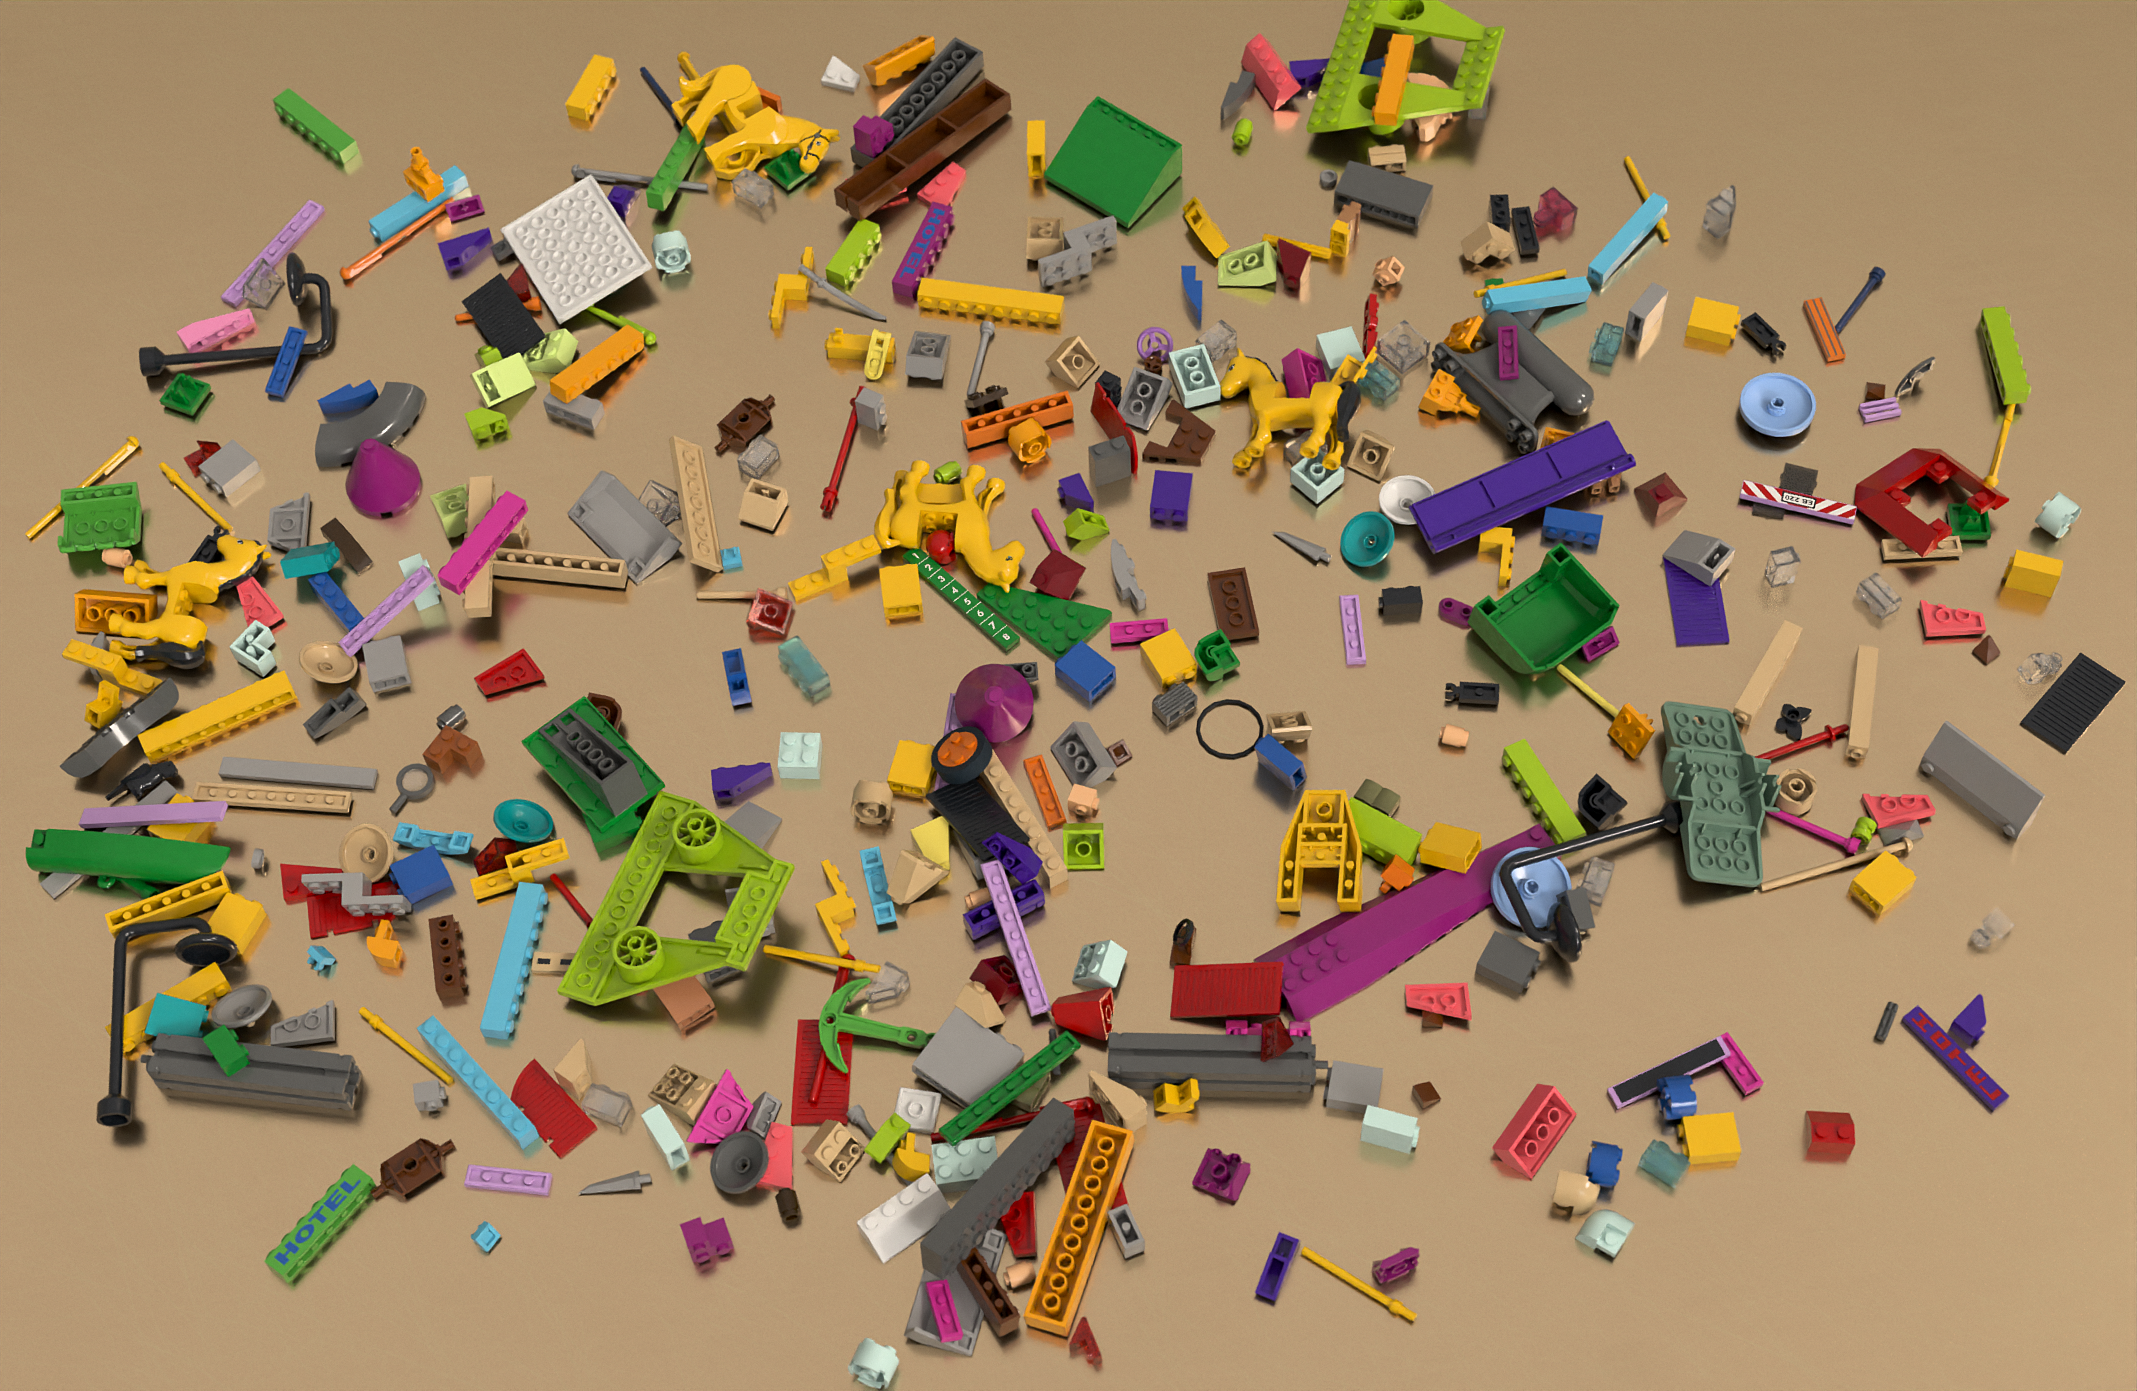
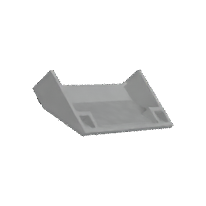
M603 470L599 472L567 513L612 559L625 560L628 575L636 583L641 582L667 562L683 544L613 474Z
M1947 720L1943 723L1920 762V766L1925 772L1933 775L2001 827L2007 835L2014 837L2016 840L2032 825L2045 797V794Z
M948 1212L940 1215L938 1223ZM992 1229L988 1230L981 1243L974 1247L984 1256L990 1270L996 1274L1007 1234ZM924 1269L904 1336L925 1345L971 1356L984 1312L955 1269L953 1274L948 1275L944 1280L947 1279L963 1332L962 1340L941 1343L925 1289L927 1282L939 1281L941 1279Z

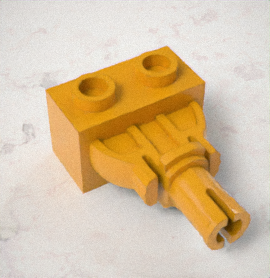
M413 147L410 150L412 155L411 165L403 171L406 183L423 199L430 202L445 191L443 187L444 181L439 174H435L428 165V159L422 154V150L419 147Z
M1440 369L1435 374L1418 406L1434 416L1438 410L1445 412L1453 411L1456 414L1458 411H1463L1474 418L1477 417L1481 407L1466 401L1467 395L1462 393L1458 385L1453 382L1454 376Z

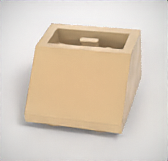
M751 478L743 494L738 519L773 531L788 503L786 489Z
M826 1119L801 1153L814 1166L841 1182L865 1148L839 1121Z

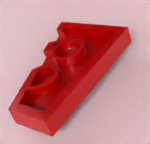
M280 864L283 898L285 902L322 895L312 893L301 882L302 874L344 872L340 868ZM325 891L324 894L332 893L333 891Z
M1034 1191L1023 1192L1022 1197L1018 1201L1015 1200L1010 1206L1008 1213L1000 1217L1016 1257L1037 1255Z

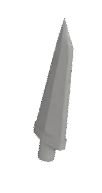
M1273 532L1316 561L1322 559L1329 562L1332 556L1326 553L1327 549L1286 532Z
M639 1170L590 1184L578 1194L641 1189L642 1183L651 1182L650 1173L640 1175Z

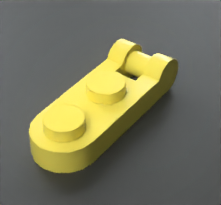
M877 329L873 330L864 367V373L869 379L875 380L881 377L892 333L886 332L885 334ZM877 339L884 341L883 345L876 343Z

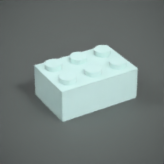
M1204 344L1169 352V368L1185 408L1220 400V384Z
M995 1136L963 1140L953 1147L949 1143L931 1145L936 1185L942 1194L969 1190L998 1158Z

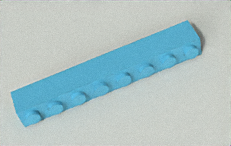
M519 882L480 1025L483 1037L508 1040L509 1033L513 1032L514 1014L518 1013V999L523 994L524 977H527L529 971L528 961L533 957V942L538 938V923L542 922V908L548 900V893L545 892L542 884Z
M431 1016L417 1027L421 1039L522 1150L539 1137L535 1126L434 1016Z

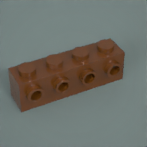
M453 914L428 919L436 993L440 1000L464 996V988L467 987L465 975H462V969H465L463 957H460V951H463L462 941L458 939V934L461 933L460 923L455 921Z
M976 1247L972 1248L968 1257L965 1260H961L957 1265L956 1270L998 1336L1001 1337L1019 1327V1318L1021 1316L1017 1307L1013 1306L1006 1290L999 1284L995 1273L988 1267L984 1256L979 1253Z

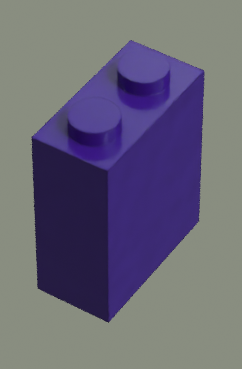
M1155 470L1150 503V518L1158 520L1168 519L1178 522L1188 521L1193 473Z

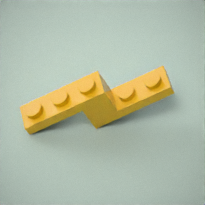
M805 247L804 254H801V264L812 271L814 263L813 247ZM799 270L798 275L779 274L778 281L774 282L775 295H772L771 298L773 308L769 310V320L772 321L773 328H780L785 300L807 301L811 279Z
M1495 527L1480 534L1478 552L1501 554L1498 586L1506 587L1507 580H1511L1512 568H1508V565L1513 562L1514 552H1510V548H1514L1515 537L1512 536L1511 528Z
M872 534L821 555L822 569L788 582V587L795 601L848 580L846 567L880 554L881 548Z
M74 639L70 640L62 653L65 659L98 670L103 680L143 696L163 682L161 679L129 669L120 655Z
M564 838L506 855L505 859L508 868L470 879L475 899L478 900L517 888L519 882L533 883L535 881L532 870L570 859Z
M829 859L821 862V866L834 896L816 903L815 907L823 927L839 958H841L843 955L848 954L847 951L850 950L846 939H841L840 934L842 932L838 923L854 917L853 908H856L852 897H847L845 893L848 890L844 881H839L837 877L839 872L836 865H831Z

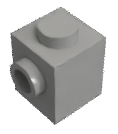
M438 1080L413 1084L414 1103L418 1111H434L444 1107L443 1099H446V1090L444 1086L441 1087Z

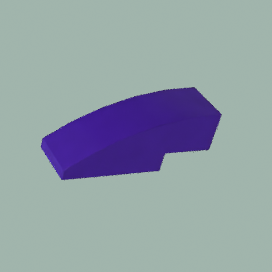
M1281 1232L1278 1233L1255 1290L1256 1294L1276 1301L1299 1247V1239Z

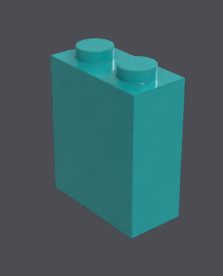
M334 541L291 549L280 561L284 577L289 579L327 572L339 560L340 552L338 547L335 546Z
M157 993L145 1033L157 1036L158 1033H163L169 1036L172 1034L201 1038L203 1031L199 1030L201 1022L206 1023L209 1011L205 1010L206 1005Z

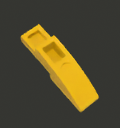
M1194 196L1182 208L1186 214L1185 218L1214 257L1218 258L1230 246L1217 224L1209 217L1200 200Z

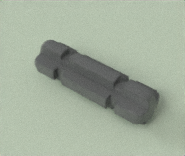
M1893 1002L1887 1003L1875 1034L1877 1039L1886 1040L1898 1010V1004Z

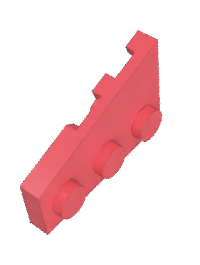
M952 162L917 193L918 199L931 206L932 202L948 206L953 200V195L963 182L966 170Z
M253 576L237 586L248 627L255 620L266 627H270L284 618L282 612Z
M1920 600L1919 606L1926 637L1985 634L1986 626L1983 613L1962 608L1957 610L1946 608V605L1938 604L1937 606L1928 604V601Z
M1862 794L1861 798L1872 820L1877 824V829L1933 816L1936 811L1928 795L1902 794L1901 797H1889V794H1881V796Z
M1467 983L1405 985L1407 1007L1471 1021L1472 1014Z
M772 1122L765 1140L769 1152V1162L766 1172L758 1184L777 1189L790 1188L793 1190V1129L791 1126Z

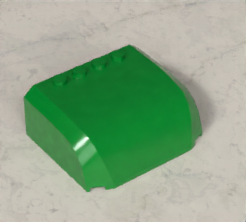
M1559 543L1546 553L1539 571L1496 602L1488 595L1474 605L1467 623L1513 670L1522 674H1541L1554 668L1612 624L1620 605L1562 543Z

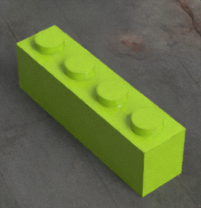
M863 219L861 222L858 220L826 266L827 280L846 287L854 279L856 271L863 266L865 258L871 254L874 245L881 239L878 224Z

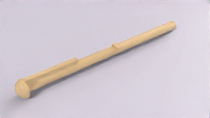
M1902 837V842L1760 883L1759 887L1761 891H1766L1877 858L1885 850L1888 853H1894L1902 849L1905 852H1909L1913 848V842L1907 837Z

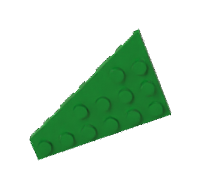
M988 583L977 593V599L1055 660L1064 657L1073 645H1077L1081 640L1085 642L1112 617V612L1108 609L1009 587V593H1006L1001 586L993 585L992 583Z

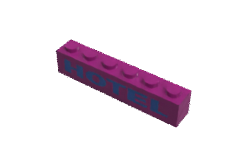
M932 202L892 280L893 293L913 298L915 293L918 292L921 278L927 277L928 268L930 265H933L935 254L940 251L943 238L947 237L950 225L954 224L955 215H953V207Z

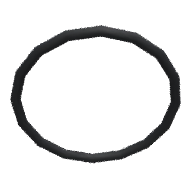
M1225 699L1212 703L1202 711L1197 719L1196 733L1200 743L1207 751L1219 757L1236 758L1244 756L1255 749L1256 742L1263 737L1264 725L1260 714L1251 705L1240 700ZM1225 703L1240 704L1250 709L1257 717L1260 725L1259 736L1254 745L1243 752L1235 754L1220 753L1211 749L1203 741L1200 732L1201 720L1206 712L1217 705Z

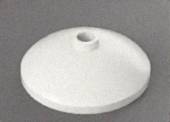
M1410 475L1398 476L1389 480L1382 487L1379 494V505L1382 512L1390 520L1405 525L1417 524L1409 508H1405V506L1409 507L1413 503L1435 494V491L1428 482L1419 477Z

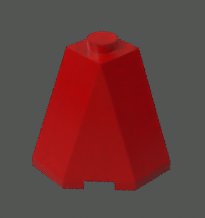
M1105 987L1058 997L1051 1006V1015L1055 1018V1024L1102 1041L1107 1040L1109 1032L1113 1030V1025L1109 1024L1111 1014H1114L1115 1008L1111 987Z

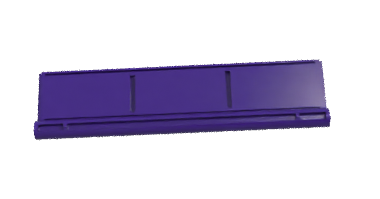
M1606 420L1413 503L1409 506V510L1431 551L1436 554L1636 466V461L1632 454L1626 453L1609 420Z

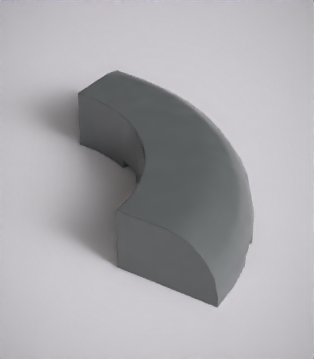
M385 382V386L378 399L364 412L342 422L320 424L315 444L317 466L334 467L341 466V463L354 461L361 443L366 439H375L385 445H393L402 437V433L407 428H411L414 419L420 414L426 399L424 391L418 386L409 383Z
M170 677L154 687L147 695L140 697L130 707L119 713L116 718L104 725L95 735L84 742L81 748L73 752L60 765V768L67 774L79 778L88 776L101 768L123 746L166 715L177 704L179 692Z

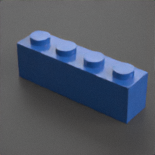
M327 572L317 573L308 579L313 593L347 634L364 619Z

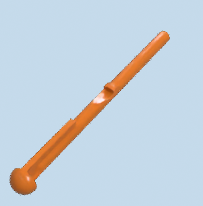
M450 197L349 267H342L340 269V276L343 279H350L381 258V253L396 244L403 236L408 237L413 231L446 210L445 204L455 200Z

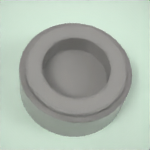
M1330 169L1322 171L1319 178L1320 184L1324 187L1334 186L1337 183V173Z
M255 848L251 861L252 868L260 869L262 867L265 854L263 849Z

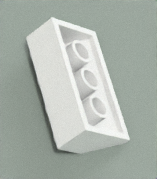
M925 1174L857 1221V1226L860 1234L884 1264L930 1232L938 1224L940 1215L950 1211L951 1208L938 1186L928 1174Z

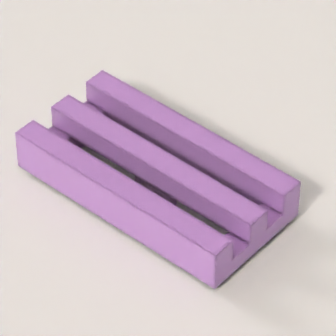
M1896 397L1862 403L1858 407L1864 422L1901 416L1902 412L1899 409V404L1896 403Z

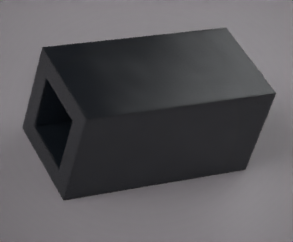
M1508 194L1490 195V223L1507 232L1510 231L1511 224Z
M1105 370L1097 379L1095 385L1099 382L1106 392V398L1109 397L1114 406L1118 407L1122 398L1121 378Z
M1420 586L1389 587L1382 589L1381 597H1378L1379 609L1382 608L1383 616L1422 613L1423 599Z

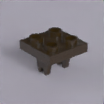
M992 385L985 388L986 392L972 393L968 395L969 399L964 400L966 407H977L979 414L983 415L986 414L983 404L994 401L997 410L1004 409L1000 397L1009 393L1006 387Z

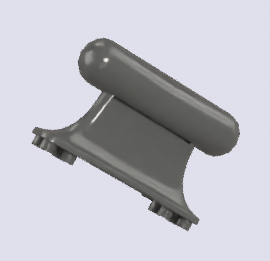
M1505 310L1491 312L1482 323V335L1490 346L1477 352L1463 354L1451 350L1446 344L1440 342L1435 345V350L1432 351L1434 361L1431 363V368L1433 371L1437 372L1440 369L1454 376L1453 382L1505 429L1507 440L1510 442L1515 440L1518 443L1519 451L1523 454L1526 452L1532 453L1537 449L1539 434L1533 425L1540 412L1547 405L1553 402L1566 414L1580 416L1592 407L1595 400L1592 387L1517 318ZM1517 325L1519 379L1500 381L1498 327Z

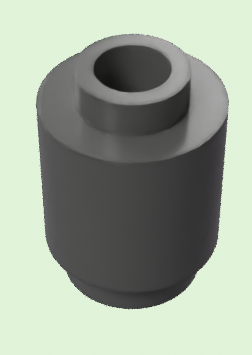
M459 705L450 706L436 718L438 721L436 725L440 730L445 725L455 729L464 721L463 718L466 717V714Z

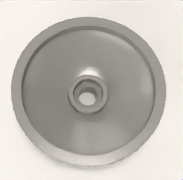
M260 984L247 985L235 989L216 1003L211 1013L212 1019L217 1026L221 1027L225 1024L229 1029L249 1025L267 1011L272 1001V994L268 987Z

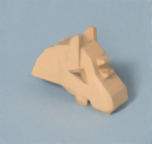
M1408 73L1406 82L1452 89L1433 75ZM1452 112L1413 118L1411 122L1414 127L1418 126L1416 133L1420 141L1427 142L1435 137L1440 125L1444 124L1448 117L1449 119L1453 117Z

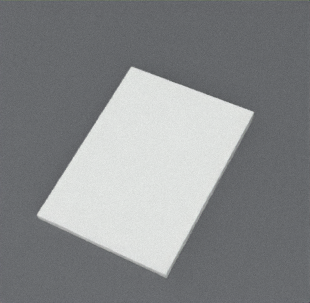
M592 174L500 229L559 324L653 268Z

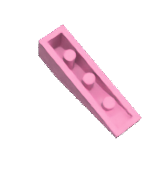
M248 308L192 323L177 331V334L188 353L201 352L254 323L255 320L251 310Z

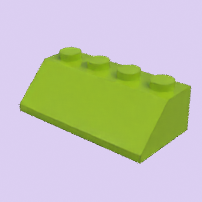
M1351 797L1349 804L1362 845V852L1385 864L1397 854L1409 865H1412L1417 858L1422 834Z

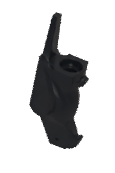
M172 761L158 764L143 763L121 780V784L105 798L109 801L122 792L131 790L136 799L139 800L142 798L145 790L154 787L161 780L171 776L173 778L176 777L178 769Z

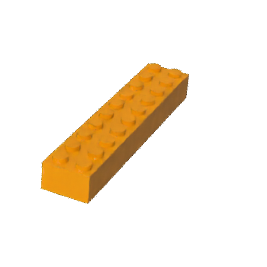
M1092 1120L1023 1315L1026 1325L1068 1336L1108 1220L1107 1212L1112 1208L1135 1141L1132 1130Z

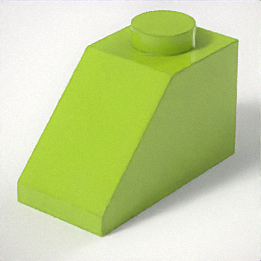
M1079 508L1063 521L1067 535L1079 540L1106 534L1110 531L1103 515Z
M894 1113L880 1127L864 1151L881 1164L899 1145L900 1140H904L911 1124L897 1113Z

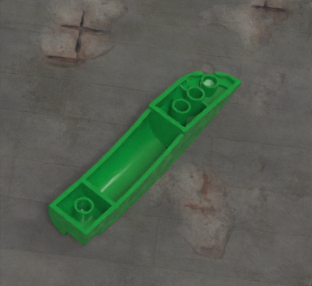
M34 829L31 847H26L25 853L28 866L36 872L91 875L152 883L185 885L220 871L229 857L231 848L127 834L63 829Z

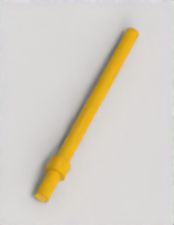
M1630 156L1624 158V162L1644 201H1646L1650 195ZM1662 217L1655 227L1657 230H1660L1664 239H1668L1670 234L1666 228L1667 224Z
M1560 269L1496 286L1493 284L1488 285L1484 289L1474 291L1473 295L1475 298L1484 296L1486 291L1490 289L1533 284L1567 275L1566 269Z
M165 462L159 464V468L171 482H175L224 530L228 529L229 533L232 532L233 527L183 481L175 469H171Z
M765 945L763 948L764 953L851 968L856 972L863 973L868 971L879 973L881 969L880 965L866 963L865 960L860 959L854 961L771 945Z
M365 1007L359 1010V1014L367 1019L373 1028L379 1029L443 1081L447 1084L453 1081L451 1075L386 1025L379 1015H374Z
M1306 1246L1302 1249V1255L1388 1306L1389 1310L1393 1313H1399L1412 1322L1417 1317V1314L1403 1306L1401 1301L1391 1299Z

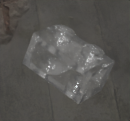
M744 168L732 180L733 192L759 208H762L774 196L771 181L758 176L754 171Z

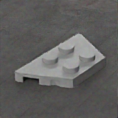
M309 492L304 493V497L295 501L291 499L282 505L270 509L267 537L270 545L286 551L306 547L310 508Z

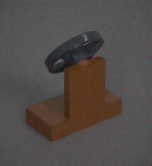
M1187 918L1176 925L1169 965L1191 964L1196 928L1193 921Z

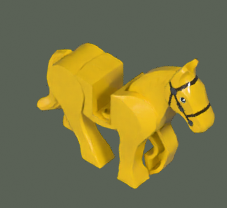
M721 66L708 72L703 77L692 81L687 80L683 76L679 77V87L683 97L680 101L674 102L671 105L672 110L682 127L687 124L688 130L697 144L703 139L710 121L717 113L725 114L728 124L734 133L720 142L704 148L705 156L718 178L732 180L751 174L762 159L778 157L792 148H799L801 153L800 169L810 174L816 170L821 160L825 157L830 144L840 141V136H837L839 135V130L823 129L815 123L801 118L780 115L769 106L764 109L761 95L755 82L752 81L749 71L742 66ZM741 152V157L737 161H731L727 157Z

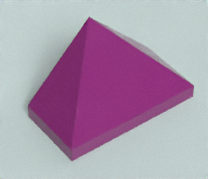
M479 194L445 204L450 222L485 212Z
M1609 626L1581 648L1586 661L1589 662L1620 642L1613 626Z

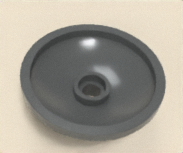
M742 1131L726 1137L717 1146L711 1158L710 1173L713 1182L727 1193L737 1194L748 1191L762 1179L769 1162L768 1148L759 1136L751 1132Z

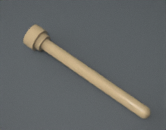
M778 587L774 591H697L695 596L698 599L774 598L778 602H787L788 594L787 587Z

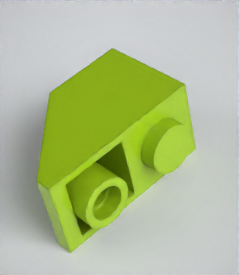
M484 345L478 348V352L474 354L482 368L503 360L498 349L492 346Z
M481 407L464 414L474 441L509 428L505 414Z

